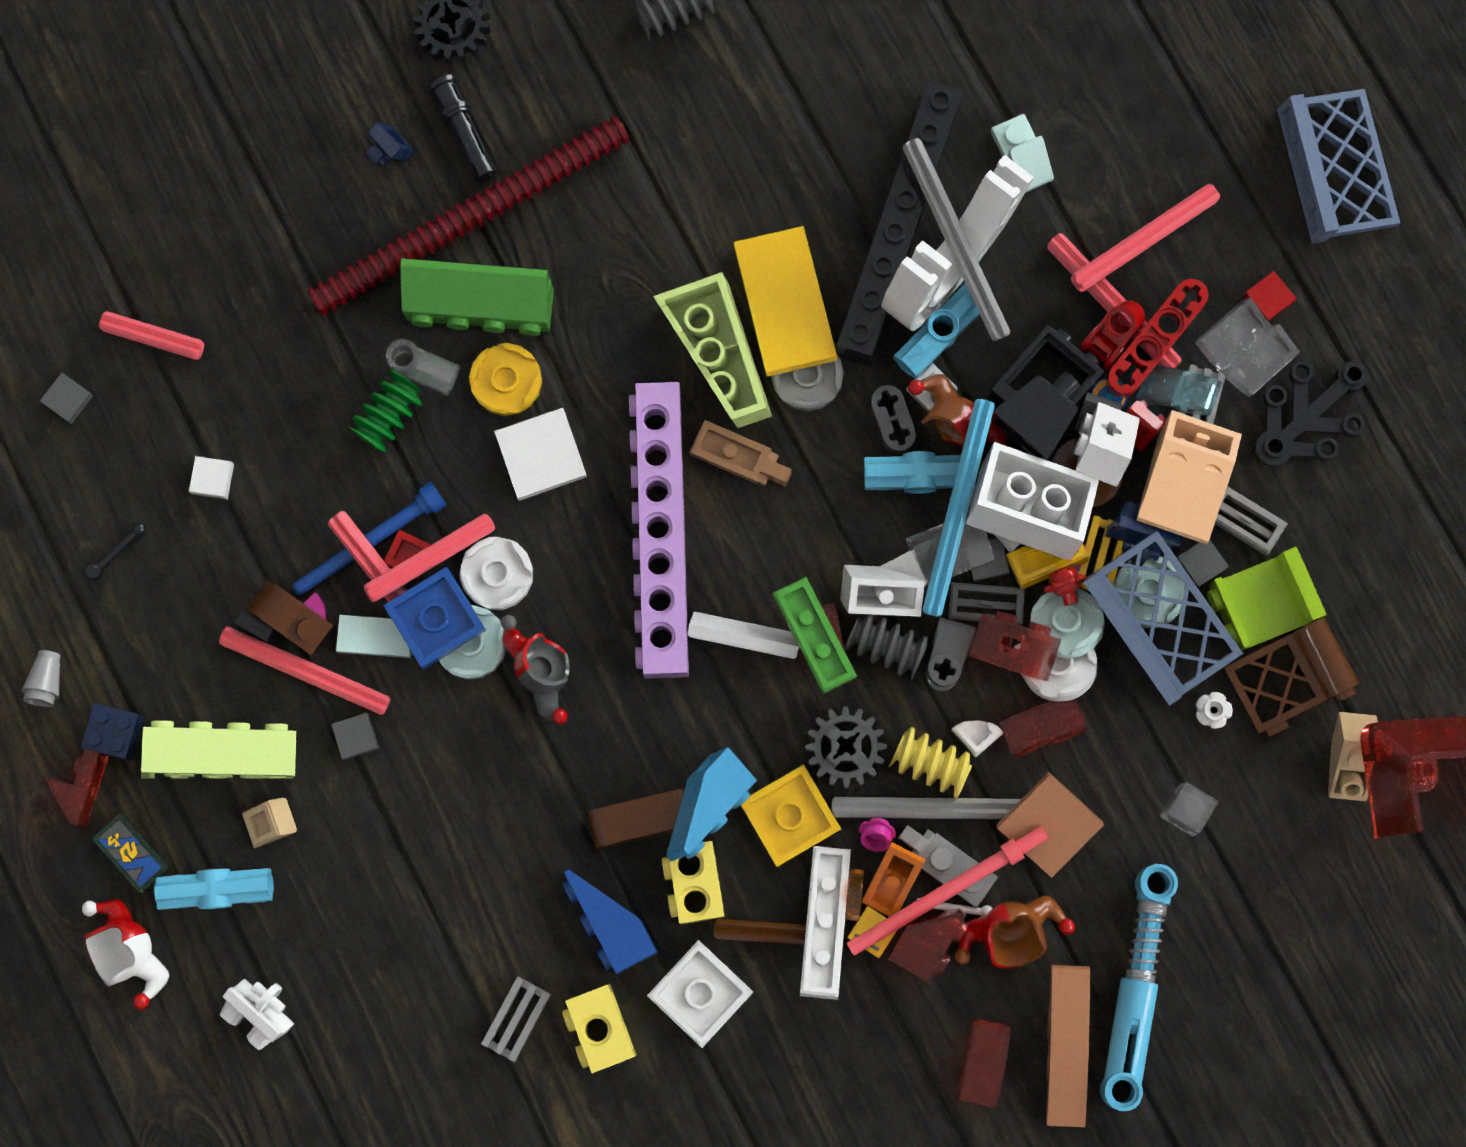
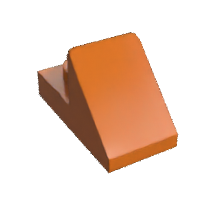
M891 842L862 899V903L889 917L900 911L926 859Z

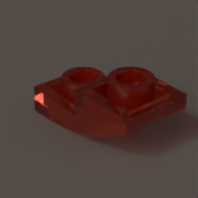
M1076 698L1069 701H1050L999 722L1011 753L1017 758L1050 742L1057 745L1088 730Z
M973 1019L965 1050L966 1063L958 1091L959 1101L997 1107L1007 1060L1011 1026Z

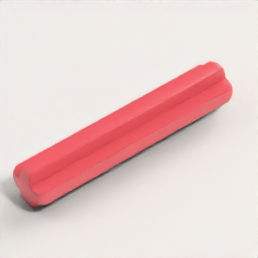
M108 311L102 314L99 322V328L103 332L191 359H200L204 351V343L200 339Z
M341 511L328 521V526L371 580L390 570L346 512ZM401 586L384 597L390 602L407 590L404 586Z

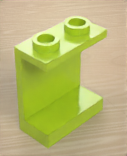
M1297 546L1282 552L1276 558L1226 578H1216L1208 585L1210 591L1207 592L1209 603L1215 612L1220 611L1225 623L1224 627L1241 651L1311 624L1327 615Z

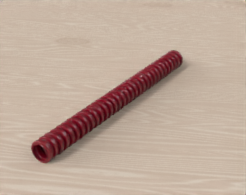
M612 115L609 117V122L602 121L600 122V127H591V132L588 134L582 132L580 134L581 138H572L569 145L566 143L561 144L562 149H552L551 155L544 154L542 155V160H533L532 166L524 165L522 167L523 171L518 172L516 170L513 172L512 177H503L504 181L502 183L494 182L493 188H484V193L481 195L478 192L475 193L474 199H464L465 204L460 206L457 203L454 205V210H445V215L442 217L439 214L436 215V220L433 222L430 220L426 221V226L423 228L420 226L415 227L416 231L414 233L406 232L407 237L403 239L401 237L396 238L397 242L393 245L390 242L387 243L386 249L378 248L376 250L377 254L372 256L369 253L366 255L368 259L364 261L361 259L357 260L358 264L353 267L350 264L347 266V271H338V276L335 278L329 276L327 277L328 282L323 284L320 281L317 283L319 287L315 289L312 287L308 288V295L319 314L325 317L328 315L327 311L331 308L335 311L338 309V304L346 305L347 299L352 298L355 300L357 298L356 294L359 292L365 294L368 287L376 288V283L379 281L382 283L386 282V277L389 275L392 278L395 277V272L401 270V259L417 260L420 258V260H425L424 255L428 253L434 255L435 249H444V244L447 242L450 244L455 243L454 238L459 237L462 239L465 237V232H474V227L477 225L480 228L483 227L484 221H493V216L496 214L499 217L502 216L503 210H513L512 205L517 203L520 206L523 204V199H532L533 193L536 192L539 195L542 193V188H551V183L554 181L560 183L561 177L569 178L571 176L570 172L581 171L580 167L583 165L585 167L590 166V161L593 159L596 162L599 161L600 155H609V150L612 148L615 151L618 150L621 143L627 145L629 143V136L619 118Z

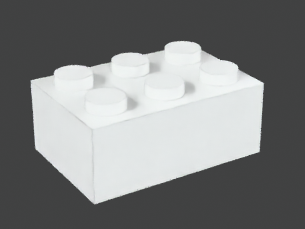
M994 442L982 462L965 524L1070 561L1084 542L1099 480Z

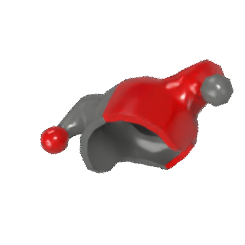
M511 615L504 616L500 622L503 628L502 642L515 660L514 670L517 680L524 688L532 692L540 717L562 725L567 721L568 714L559 707L558 690L566 685L569 677L570 664L567 652L556 643L546 639L542 633L535 634L531 638L523 636L515 629L517 624L515 617Z

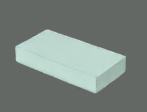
M339 616L336 652L411 658L412 652L391 618Z

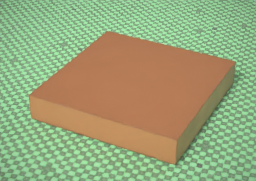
M1047 772L996 826L1009 840L1014 839L1015 841L1041 826L1049 839L1025 854L1052 878L1104 826V823L1052 774Z

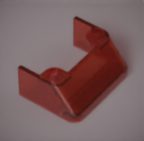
M1466 716L1380 721L1368 724L1363 728L1360 743L1375 838L1424 831L1418 793L1430 791L1436 786L1438 781L1437 759L1466 758Z

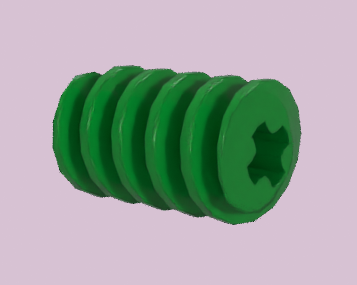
M393 369L388 372L393 383L386 381L379 383L384 395L376 392L370 395L376 406L363 404L361 408L366 418L354 415L352 420L357 429L348 427L368 445L382 452L387 450L381 441L382 438L392 441L396 439L390 428L393 426L403 430L405 427L399 418L400 415L410 418L414 416L408 405L410 403L420 407L422 405L421 400L417 396L418 392L422 393V391L410 380Z

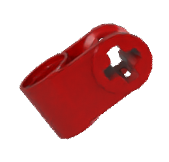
M1127 300L1119 303L1089 333L1080 345L1079 350L1082 352L1087 351L1094 355L1103 364V369L1106 372L1109 371L1145 322L1143 308L1135 301ZM1119 312L1128 314L1132 321L1131 328L1124 327L1119 323Z

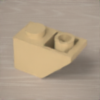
M1339 712L1331 741L1329 798L1367 801L1382 747L1377 715Z

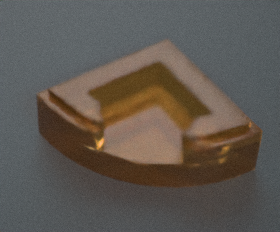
M851 869L849 871L846 920L859 921L864 870Z

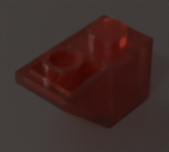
M956 908L911 921L904 928L888 960L927 982L930 981L933 974L940 977L950 959V956L945 954L952 941L957 944L960 942L969 925L963 921L966 917V911Z

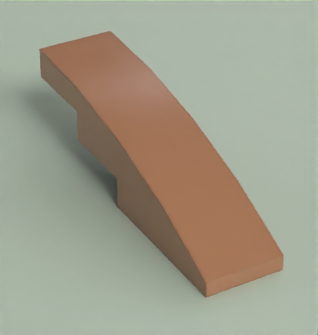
M1051 965L1047 1027V1126L1085 1127L1090 1022L1089 966Z

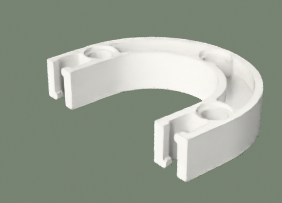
M1005 155L999 160L994 172L990 170L984 176L969 206L959 220L978 262L1003 230L1034 178ZM922 240L914 250L912 258L906 257L901 262L882 300L881 307L911 331L918 329L928 321L930 315L939 310L964 281L945 240L936 251Z

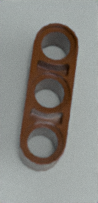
M685 788L588 811L587 815L595 849L673 832Z

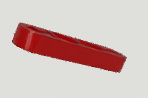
M1197 279L1182 281L1113 365L1106 379L1108 390L1113 395L1125 398L1134 394L1200 313L1208 300V290L1203 282ZM1192 290L1198 293L1196 300L1199 303L1191 301L1184 312L1178 309L1186 296L1183 291L1186 293ZM1165 315L1174 317L1178 322V330L1174 333L1163 332L1158 324L1159 319ZM1142 343H1149L1155 348L1156 357L1151 361H1144L1137 356L1136 347ZM1133 364L1137 369L1129 380L1132 386L1128 384L1122 387L1116 384L1118 377L1115 374L1118 373L1122 376L1129 369L1130 365Z

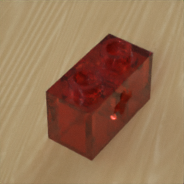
M999 610L996 611L995 617L982 613L969 656L1035 679L1048 681L1062 640L1050 635L1052 628L1032 621L1029 628L1016 624L1017 616ZM1013 639L1022 642L1020 649L1011 646Z

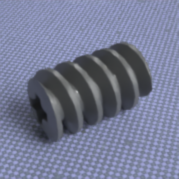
M635 0L638 19L649 41L650 29L653 28L659 36H662L664 23H667L673 31L676 30V18H680L685 25H689V13L691 12L698 20L702 19L703 7H706L712 15L715 14L711 0H649V3L646 0Z
M866 614L863 618L858 617L844 651H849L857 644L858 657L861 658L870 650L871 663L875 664L883 656L885 657L884 669L889 670L895 663H898L897 674L902 676L908 669H911L912 681L927 648L928 637L924 635L915 643L913 642L914 630L910 629L902 637L900 636L899 623H896L888 631L886 630L887 618L882 617L876 624H873V614Z

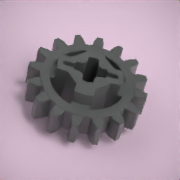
M847 706L843 707L842 715L837 716L830 709L828 710L829 720L827 722L819 717L816 719V724L820 728L819 731L809 730L808 736L815 740V743L805 746V751L814 752L815 754L808 761L809 766L819 764L821 768L816 776L821 778L826 773L830 775V786H833L837 779L843 781L844 789L849 788L851 779H855L859 786L864 784L863 775L865 773L873 778L876 776L877 773L872 765H883L884 759L877 755V752L884 751L887 748V744L878 743L877 741L884 734L883 729L873 731L871 727L875 722V718L871 717L867 721L862 720V709H858L855 716L849 715ZM850 723L856 725V727L852 731H840L835 725ZM823 736L831 745V753L825 759L821 753ZM855 736H858L852 747L855 754L851 756L846 752L834 760L840 747L837 741L841 739L846 743ZM866 736H868L871 744L869 759L861 749V742ZM840 764H852L857 768V770L852 772H841L835 769Z

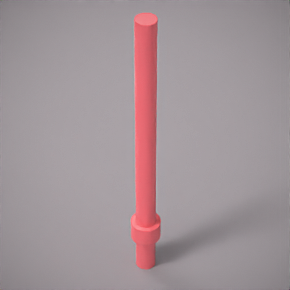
M1040 826L1017 841L1014 839L1009 840L1000 846L1002 850L848 941L849 949L854 956L1006 864H1016L1025 858L1023 854L1048 840V836Z

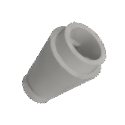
M47 650L38 651V655L22 688V692L25 693L24 702L40 707L53 706L54 700L59 698L60 654Z

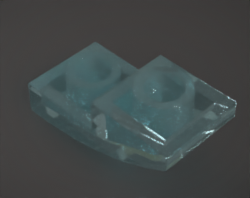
M1156 366L1140 386L1136 398L1140 401L1145 400L1148 404L1171 406L1181 413L1210 416L1222 382L1194 372Z

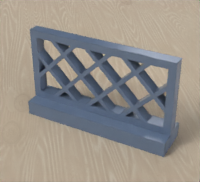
M1365 89L1304 98V94L1290 96L1277 109L1312 244L1325 242L1330 237L1391 228L1399 225L1400 220ZM1356 101L1359 111L1356 121L1339 111L1343 102ZM1317 106L1329 114L1323 126L1311 119L1308 108ZM1333 118L1350 128L1344 140L1327 130ZM1354 132L1366 139L1368 149L1365 154H1362L1348 144ZM1321 137L1338 148L1331 160L1319 152L1318 142ZM1342 152H1345L1359 162L1352 174L1336 164ZM1363 166L1373 171L1376 175L1377 182L1373 188L1357 178ZM1330 171L1347 181L1340 194L1328 186L1326 177ZM1351 185L1368 196L1361 208L1344 197ZM1372 199L1384 206L1387 218L1378 220L1366 212ZM1339 205L1356 215L1351 224L1339 226L1335 213Z
M1157 530L1097 572H1093L1083 581L1169 706L1182 698L1181 696L1243 654ZM1154 542L1157 543L1164 553L1161 569L1140 566L1142 550ZM1136 555L1135 565L1124 563ZM1168 560L1176 572L1166 570ZM1119 566L1134 569L1130 590L1114 588L1106 575ZM1139 570L1160 573L1156 595L1135 591ZM1165 575L1180 577L1183 580L1185 588L1182 600L1161 596ZM1189 590L1197 602L1187 601ZM1118 593L1129 595L1127 605ZM1134 596L1155 599L1151 621L1135 618L1132 614L1131 608ZM1160 601L1181 604L1178 625L1156 622ZM1186 605L1199 607L1206 613L1204 630L1182 627ZM1210 622L1213 623L1219 633L1209 631ZM1140 624L1150 625L1149 635L1146 634ZM1155 626L1176 630L1173 651L1157 649L1153 644ZM1181 631L1203 635L1199 656L1178 653ZM1208 636L1223 638L1232 650L1219 660L1204 657ZM1161 654L1172 656L1170 666ZM1177 657L1198 661L1195 676L1183 684L1174 674ZM1203 662L1212 663L1206 669L1201 671Z

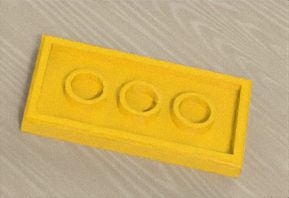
M804 226L734 242V249L766 377L837 361V354Z

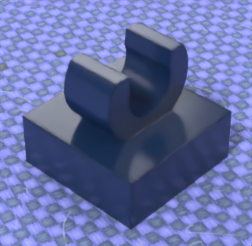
M377 122L368 132L377 142L366 153L375 164L380 162L385 166L392 158L406 161L415 152L391 125Z

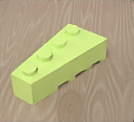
M721 272L653 296L735 425L740 428L772 417L729 283Z
M151 721V727H143L141 779H155V773H164V776L173 779H188V777H195V774H202V777L210 779L232 778L233 775H240V778L293 779L295 776L296 731H288L287 724H265V730H250L249 723H228L227 729H212L211 722H189V728H174L173 721Z

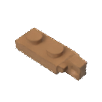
M704 420L689 452L690 456L755 484L759 483L765 486L769 479L786 487L792 475V469L776 463L779 455L771 452V448L707 420Z

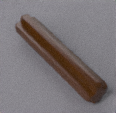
M716 919L714 922V937L716 939L804 945L806 925L732 919Z

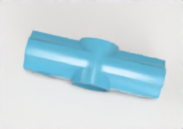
M966 283L939 310L933 312L919 331L893 356L899 367L914 379H917L945 349L952 346L957 337L979 315V311ZM937 323H946L950 326L952 332L947 336H939L934 332L933 326Z
M915 451L905 453L899 457H864L865 490L904 489L906 493L923 494L935 492L937 489L953 488L961 455L935 456L933 452Z
M270 868L230 871V869L197 871V874L156 877V884L154 886L158 910L198 907V909L232 907V904L272 901L274 892Z

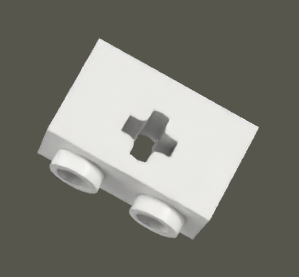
M1098 402L1093 415L1086 413L1078 432L1081 435L1073 454L1079 456L1075 471L1117 487L1132 458L1140 418Z

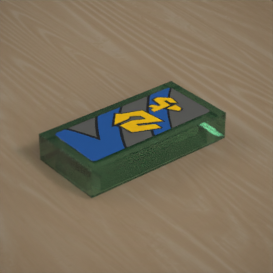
M121 813L92 838L140 894H144L156 883V877H163L171 869Z

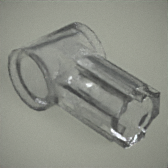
M406 339L396 340L387 348L386 358L390 370L393 369L405 378L447 396L453 389L460 371L459 365L422 350ZM406 352L413 355L412 362L407 366H399L394 363L395 358L400 353Z

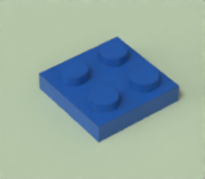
M445 567L383 605L423 670L487 631L448 567Z

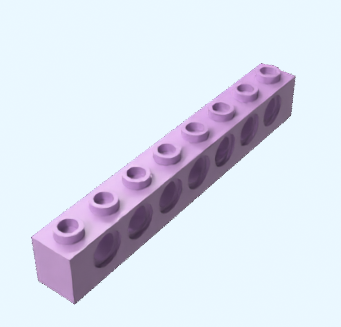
M635 383L636 395H629L630 417L636 416L637 430H630L631 452H637L638 465L631 466V487L638 488V502H632V523L639 524V538H633V560H640V574H634V596H641V610H635L634 620L635 633L642 632V647L635 648L636 669H643L645 679L689 677L680 383ZM659 415L666 420L664 426L658 430L649 429L645 424L651 416ZM653 451H662L666 454L667 458L663 464L653 466L646 461L647 456ZM661 486L668 491V494L660 502L651 501L647 497L651 488ZM653 523H665L669 527L667 534L662 538L650 536L648 530ZM654 559H666L670 563L669 569L660 575L652 573L649 570V566ZM657 594H665L671 599L669 607L664 611H656L650 606L652 598ZM659 630L668 631L672 635L670 644L664 648L655 647L651 643L653 634Z

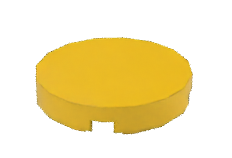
M510 343L498 344V346L482 351L472 363L469 375L471 391L479 405L490 413L502 416L519 414L529 408L539 396L542 385L541 370L532 353L519 345Z

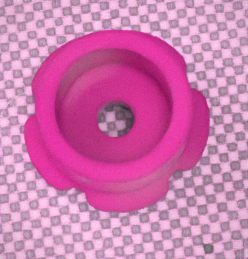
M872 818L869 822L864 821L859 827V832L862 833L860 839L862 845L874 852L887 850L891 842H893L892 838L896 836L895 829L883 818Z

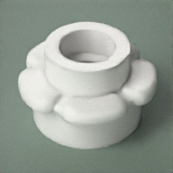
M1211 692L1208 696L1202 695L1196 703V717L1204 726H1210L1213 729L1221 728L1226 725V720L1232 716L1233 709L1231 703L1227 702L1226 697L1219 692ZM1211 707H1216L1217 713L1213 714L1210 710Z

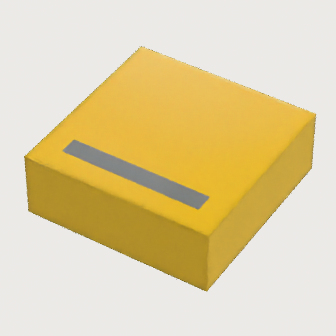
M867 906L847 938L852 940L887 918ZM896 931L865 950L880 958Z

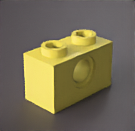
M610 984L565 1001L568 1009L562 1011L569 1032L575 1030L577 1032L581 1045L576 1046L575 1049L583 1068L589 1066L591 1073L637 1056ZM594 1019H601L607 1024L608 1033L602 1041H595L588 1035V1025Z

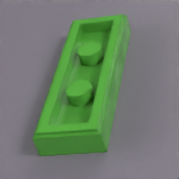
M807 577L774 592L773 597L822 694L855 679L857 675Z

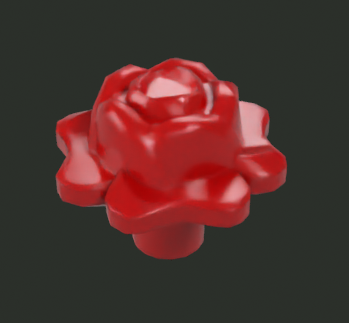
M1074 567L1060 568L1055 570L1054 573L1051 572L1049 574L1050 585L1043 589L1044 592H1054L1055 595L1062 596L1064 605L1067 606L1079 602L1076 590L1087 577L1086 575L1077 574Z

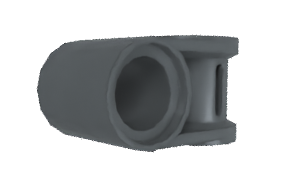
M943 617L939 618L931 645L932 651L925 671V679L930 688L935 691L945 692L955 686L961 675L965 658L967 659L976 627ZM941 665L947 666V673L950 674L945 680L939 679V672L936 671L939 670Z

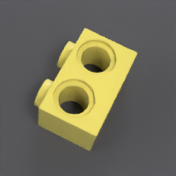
M712 841L704 842V847L695 855L700 860V868L694 875L688 876L680 872L679 862L681 858L670 861L668 857L662 858L665 880L672 879L674 894L668 895L671 918L678 917L679 924L725 917ZM691 892H701L706 897V906L699 913H691L685 907V899Z

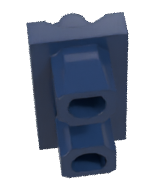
M1126 502L1120 507L1116 520L1107 526L1105 537L1123 541L1122 551L1125 552L1156 530L1170 549L1173 546H1180L1182 540L1180 535L1137 521L1140 505L1133 502ZM1156 542L1142 550L1140 566H1143L1146 559L1157 561L1160 554L1164 555ZM1136 555L1131 558V564L1135 565Z

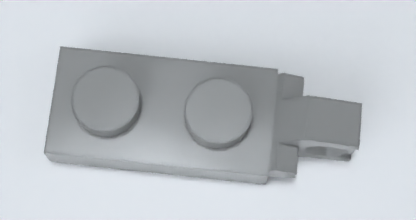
M907 825L898 837L900 841L913 849L912 853L926 859L921 869L941 884L947 883L978 864L977 861L929 829L922 836ZM991 873L956 895L977 908L998 876Z

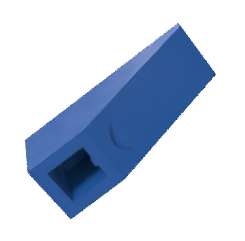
M571 870L564 872L568 880L562 883L571 902L579 901L585 914L579 918L589 937L596 934L602 945V948L598 949L597 953L606 970L613 968L615 973L619 974L658 953L640 918Z

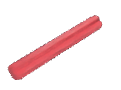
M487 514L477 517L364 585L365 593L372 602L378 601L493 532L495 526L491 518Z

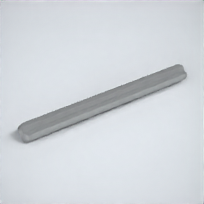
M919 138L912 139L903 145L904 153L993 341L1000 340L1010 334V329L922 141Z
M834 797L832 799L831 812L835 818L1002 819L1021 799Z

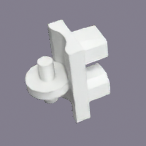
M244 979L234 988H229L222 996L226 1003L220 1012V1016L234 1026L241 1023L244 1018L251 1022L254 1027L248 1033L247 1038L258 1050L283 1036L294 1025L282 1013L286 1006L277 999L282 991V987L277 983L267 990L260 982H256L252 986Z

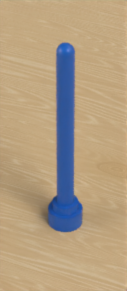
M431 481L419 489L420 493L415 496L416 500L364 535L372 547L422 513L429 514L432 511L437 513L447 506ZM346 548L296 581L292 585V591L296 595L305 594L355 559Z

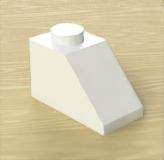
M844 565L840 600L846 611L850 614L921 617L925 580L880 566Z

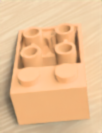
M1171 410L1165 425L1158 434L1136 520L1207 545L1236 461L1242 434Z

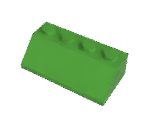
M401 259L402 312L407 321H411L412 325L432 327L433 323L447 324L448 328L455 330H467L469 326L483 327L484 331L492 333H503L504 329H517L520 334L528 336H538L540 331L550 332L554 289L548 270Z

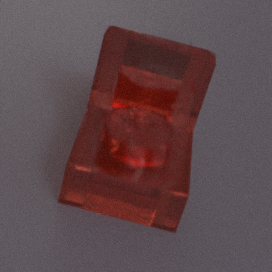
M84 749L83 756H79L74 764L73 777L76 778L74 785L46 778L51 791L70 824L87 828L109 756Z

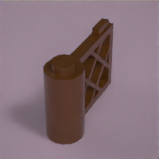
M1324 617L1224 667L1257 733L1260 734L1266 731L1268 737L1288 728L1289 725L1286 720L1332 697L1337 704L1357 694L1353 687L1360 684ZM1285 645L1289 647L1294 657L1290 672L1269 666L1273 651ZM1267 655L1265 664L1255 662V660ZM1247 664L1263 669L1257 689L1242 685L1235 670ZM1297 664L1304 677L1295 674ZM1267 671L1288 677L1282 697L1261 691ZM1296 679L1308 683L1315 698L1303 704L1288 700L1287 696L1292 680ZM1245 691L1255 694L1252 703ZM1259 695L1280 702L1276 717L1263 724L1255 711ZM1285 704L1295 707L1282 714Z

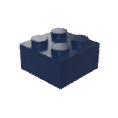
M94 703L81 748L131 761L144 716Z

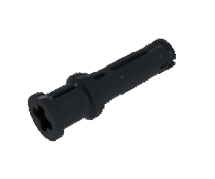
M455 74L442 76L430 83L428 91L431 95L435 96L440 106L442 121L449 124L453 130L475 181H485L495 175L496 170L469 115L471 113L470 103L464 101L457 86L459 80Z

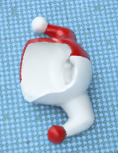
M119 899L100 903L86 901L82 906V912L85 916L91 917L99 913L108 917L106 924L84 936L86 949L96 971L108 986L122 982L132 976H137L147 981L144 991L133 998V1006L136 1009H146L149 1006L150 999L167 984L170 977L166 967L151 953L152 944L149 934L144 927L133 920L128 907Z

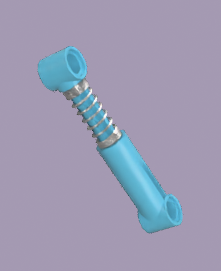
M1154 864L1143 868L1135 879L1136 899L1139 902V906H1137L1139 918L1135 919L1138 926L1133 930L1136 938L1131 940L1134 944V949H1131L1130 953L1133 956L1132 959L1128 960V963L1131 964L1130 970L1126 971L1125 978L1121 977L1105 1075L1100 1085V1095L1103 1102L1119 1111H1130L1136 1108L1143 1097L1142 1080L1158 991V984L1154 983V978L1156 977L1153 974L1156 973L1154 963H1158V960L1155 959L1156 953L1160 952L1157 949V945L1162 942L1159 939V933L1163 932V929L1160 927L1161 922L1165 921L1162 917L1166 916V910L1170 906L1171 897L1178 888V879L1175 872L1163 864ZM1152 873L1161 875L1165 881V888L1161 894H1155L1148 888L1147 880ZM1129 1034H1132L1126 1072H1123ZM1120 1080L1126 1081L1130 1086V1095L1123 1102H1117L1112 1095L1113 1085Z

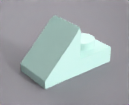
M1025 114L991 128V134L1002 157L1004 155L1034 177L1026 192L1053 181L1054 176L1042 136L1035 137Z

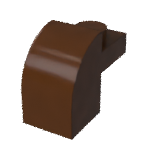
M267 579L246 608L310 655L313 654L333 626L269 579Z

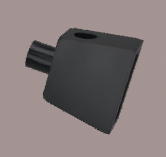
M1062 372L1052 385L1042 376L1038 375L998 406L992 414L991 422L1030 455L1048 461L1078 411V407L1069 398L1080 387V384L1067 372Z

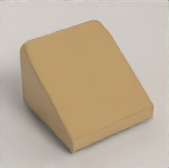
M286 798L268 800L242 813L254 848L281 839L297 831Z

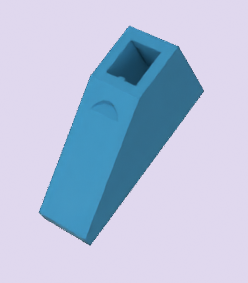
M728 747L710 754L687 779L666 854L670 861L685 856L687 859L695 856L704 847L705 843L702 840L707 834L715 833L727 822L728 819L725 815L731 808H738L749 798L748 790L757 780Z

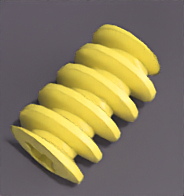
M910 727L903 734L889 767L896 760L899 761L900 774H903L910 766L913 767L912 779L917 780L923 773H926V785L929 787L937 779H940V792L942 793L953 785L954 798L957 799L972 767L969 764L970 753L965 751L957 759L956 746L951 745L943 753L942 740L938 739L931 746H928L929 735L924 733L918 740H914L915 728Z

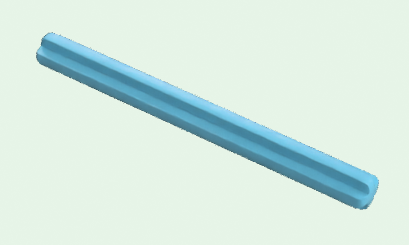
M977 399L974 402L922 609L928 615L939 617L943 613L995 407L994 403L988 400Z

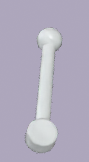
M941 903L933 909L985 917L992 907L985 905L982 908Z

